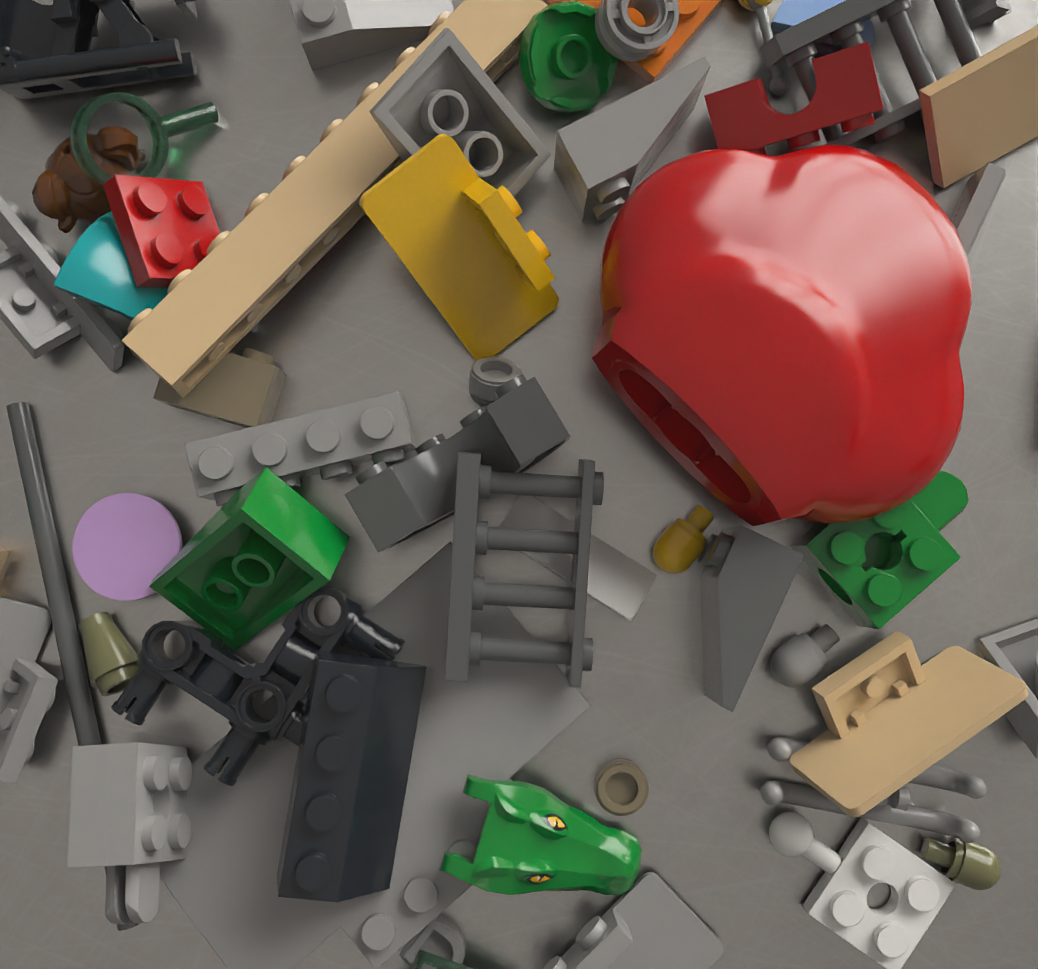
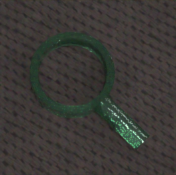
M117 92L99 95L88 100L76 113L71 127V146L74 156L84 172L93 180L103 185L113 176L105 173L93 160L87 145V127L91 117L101 106L111 102L126 105L135 110L144 119L151 132L153 142L150 161L146 168L137 176L156 178L167 160L168 138L217 123L219 115L212 102L160 117L151 105L132 94Z

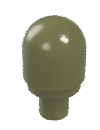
M928 837L923 842L921 858L941 865L942 874L955 883L975 890H986L993 887L1000 879V861L996 854L985 846L976 843H965L955 838H952L948 844Z

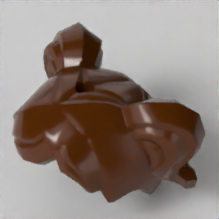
M107 126L100 129L97 135L78 133L65 139L48 157L45 171L37 178L33 187V201L39 212L52 219H57L59 230L65 234L73 229L77 220L91 225L102 215L111 212L103 184L114 175L137 176L136 168L146 158L145 150L138 149V136L124 127Z

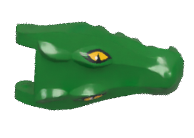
M467 774L463 793L474 799L489 802L473 858L471 859L457 853L444 852L439 871L448 873L485 891L506 895L579 890L592 891L603 895H623L632 888L640 870L642 854L637 838L627 832L600 824L588 814L562 802L545 788L527 782L489 780Z

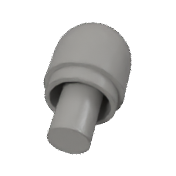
M827 624L823 625L810 637L805 633L793 636L776 650L771 658L770 669L773 677L781 685L790 688L806 684L823 670V665L828 661L824 653L840 641L839 636Z

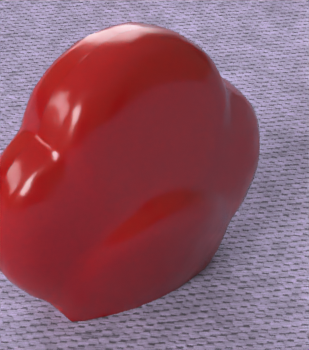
M820 145L778 156H769L738 149H711L682 157L662 166L632 191L618 211L608 232L600 259L599 296L602 328L596 334L592 360L617 395L642 425L717 499L751 526L787 519L817 523H843L866 520L888 512L909 501L929 485L949 457L961 430L964 410V381L959 353L971 311L973 291L968 259L955 226L930 193L897 164L866 150L851 146Z

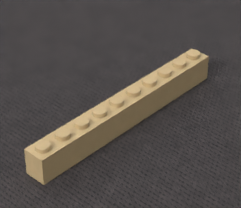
M463 0L452 13L448 11L442 13L432 24L428 37L416 49L411 46L404 50L396 60L393 71L380 84L374 82L369 85L359 97L357 107L344 120L340 118L334 120L323 132L320 144L307 157L301 155L290 163L283 174V181L269 194L262 193L257 196L248 206L245 218L231 232L224 231L220 233L210 243L206 252L207 256L193 270L186 269L173 279L167 290L168 295L153 310L151 308L145 309L132 320L128 327V334L121 341L138 359L178 395L184 398L365 214L360 206L362 194L403 163L369 111L442 30L450 28L494 83L519 58L518 53L522 33L533 15L548 5L542 0Z

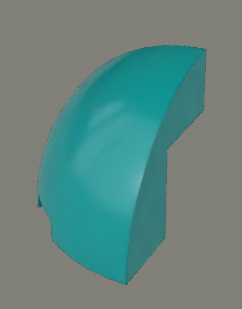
M112 211L94 221L80 236L65 259L53 284L72 297L121 314L130 321L145 309L151 308L153 310L168 295V287L136 286Z

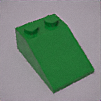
M265 467L220 508L152 580L149 587L203 628L223 639L222 642L232 650H236L328 583L350 536Z

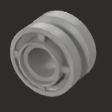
M601 0L595 14V29L600 43L606 51L620 60L634 62L650 57L671 38L676 30L679 21L678 0ZM628 8H634L643 15L645 27L637 26L631 21L628 15Z

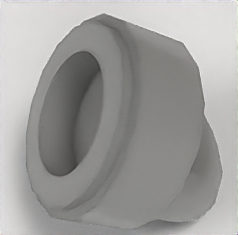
M491 356L475 361L470 366L469 393L471 398L482 407L491 404L498 399L495 390L514 377L522 375L521 368L513 361L503 357Z

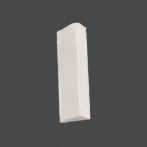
M520 495L499 528L574 532L575 523L534 497ZM591 534L587 594L627 620L632 621L657 575ZM520 551L571 583L573 554Z

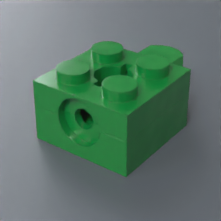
M939 471L926 488L902 505L866 520L843 523H817L792 544L791 548L804 554L802 559L804 563L859 626L880 629L961 558L940 531L964 511L969 501L967 489L962 480L954 474Z

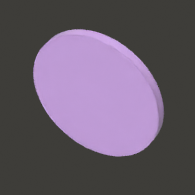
M135 493L114 494L92 505L80 519L72 542L74 564L83 581L96 593L119 601L139 600L156 593L149 585L182 549L181 532L170 511L155 499Z

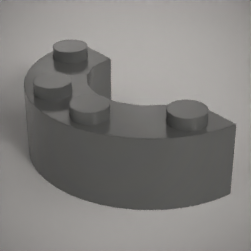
M522 374L495 390L498 399L464 417L460 421L463 429L448 439H445L443 434L436 435L415 449L418 454L417 456L389 467L386 466L384 461L380 462L356 477L359 486L344 495L378 552L406 541L454 515L458 452L481 453L480 465H491V471L523 473L552 454L570 439V434L535 377L526 380Z

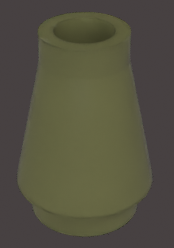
M109 612L91 615L78 624L82 634L90 684L92 687H98L102 696L114 695L124 691L139 669L136 663L138 654L115 625Z

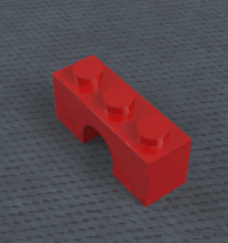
M867 41L813 59L812 64L816 76L815 94L804 109L793 114H783L770 104L764 81L758 78L704 95L717 148L747 150L768 155L766 146L785 140L789 150L821 141L818 130L840 124L843 134L875 124L873 113L885 109L869 42Z

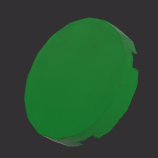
M579 1L548 5L533 15L522 33L518 53L521 76L530 94L546 108L561 113L589 109L598 103L596 101L603 93L608 92L614 82L618 58L606 51L600 43L595 29V14L597 10L592 6Z

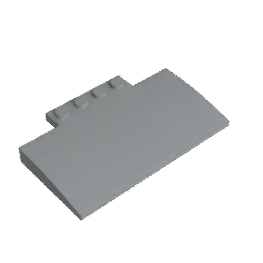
M451 542L445 545L365 614L366 618L397 638L405 640L398 654L377 643L379 648L395 658L393 661L425 665L427 667L389 889L338 903L278 897L277 870L299 748L288 739L284 738L281 742L279 740H272L267 742L266 745L259 744L238 776L234 786L226 785L218 780L230 759L219 774L216 773L215 776H211L204 770V765L206 762H209L225 736L192 764L193 777L191 785L187 790L186 814L190 818L192 827L191 839L185 848V859L160 862V879L228 969H293L340 927L375 969L381 967L472 886L448 873L439 871L444 852L457 853L471 859L473 858L489 802L474 799L463 793L467 774L489 780L513 781L510 777L591 707L588 700L576 687L569 686L565 674L557 664L480 660V666L469 665L468 682L445 681L453 548ZM474 569V576L481 577ZM483 605V610H472L471 632H481V638L535 640L507 606ZM347 644L343 648L339 646L335 652L366 657ZM273 694L255 709V712L261 718L272 720L276 716L278 711L276 696Z

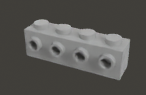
M394 391L185 443V448L197 497L215 500L216 506H223L238 490L265 467L294 489L301 486V478L321 474L322 480H329L352 474L353 465L373 461L374 465L383 461L386 465H391L406 460L404 453L415 450L416 445L404 398L399 391Z

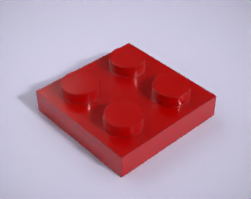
M114 175L103 184L137 287H169L178 274L186 269L193 270L207 256L206 252L210 243L220 234L202 181Z

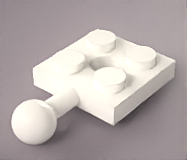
M785 812L779 814L772 821L769 828L770 841L779 853L788 857L803 855L825 871L802 905V908L810 916L886 969H901L957 885L863 818L859 820L838 853L814 838L811 824L804 816L798 813ZM877 883H888L891 890L888 902L880 908H869L867 905V894L870 888Z

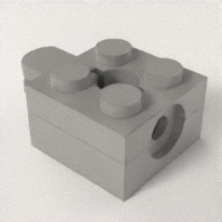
M140 742L72 746L67 868L107 866L105 916L110 923L127 924L130 921L134 923H149L152 921L159 909L160 862L185 859V848L190 842L192 831L190 818L186 814L187 790L191 785L193 777L192 764L187 757L188 747Z

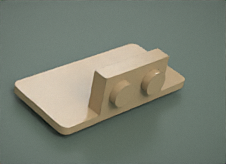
M896 630L811 688L828 730L792 754L790 763L794 772L850 817H859L1028 697L1029 692L1025 681L959 646L948 647L921 665L911 638Z

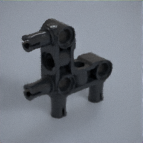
M321 587L297 604L283 622L282 626L285 631L265 661L249 664L223 647V639L209 630L188 621H161L152 625L146 631L142 640V649L137 655L138 660L136 663L139 669L111 708L118 715H122L124 712L128 713L124 719L133 724L142 725L146 720L145 717L168 684H175L229 720L228 723L231 728L209 762H206L204 765V770L211 776H215L216 773L219 774L230 759L218 780L226 785L234 786L238 776L259 744L266 745L267 742L272 740H279L281 742L286 738L299 747L305 713L304 708L306 706L303 701L308 695L315 650L335 653L339 646L343 648L347 644L366 657L393 661L395 658L379 648L377 643L398 654L405 640L397 638L366 618V610L363 609L362 604L349 597L345 592L332 587ZM331 596L338 601L341 614L333 626L326 628L316 621L314 608L321 598ZM173 630L178 631L185 640V650L177 660L170 659L164 650L165 638ZM260 690L270 691L277 698L278 711L272 720L263 719L255 712L254 699Z

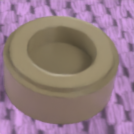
M617 758L604 763L594 778V792L599 804L604 810L613 815H631L641 809L647 800L649 793L647 778L642 769L628 759Z

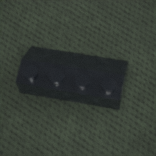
M315 650L277 870L278 897L338 903L390 888L427 669L425 665Z

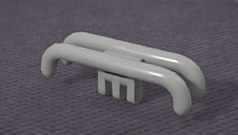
M774 738L769 742L768 753L771 758L778 762L790 760L792 754L809 742L791 738ZM934 765L908 782L959 793L973 799L982 798L987 792V786L981 778ZM773 780L765 782L761 787L762 800L768 805L785 803L847 815L813 786ZM905 786L898 789L865 814L859 816V818L948 835L965 843H974L980 836L978 826L968 819L942 811L910 805V790Z

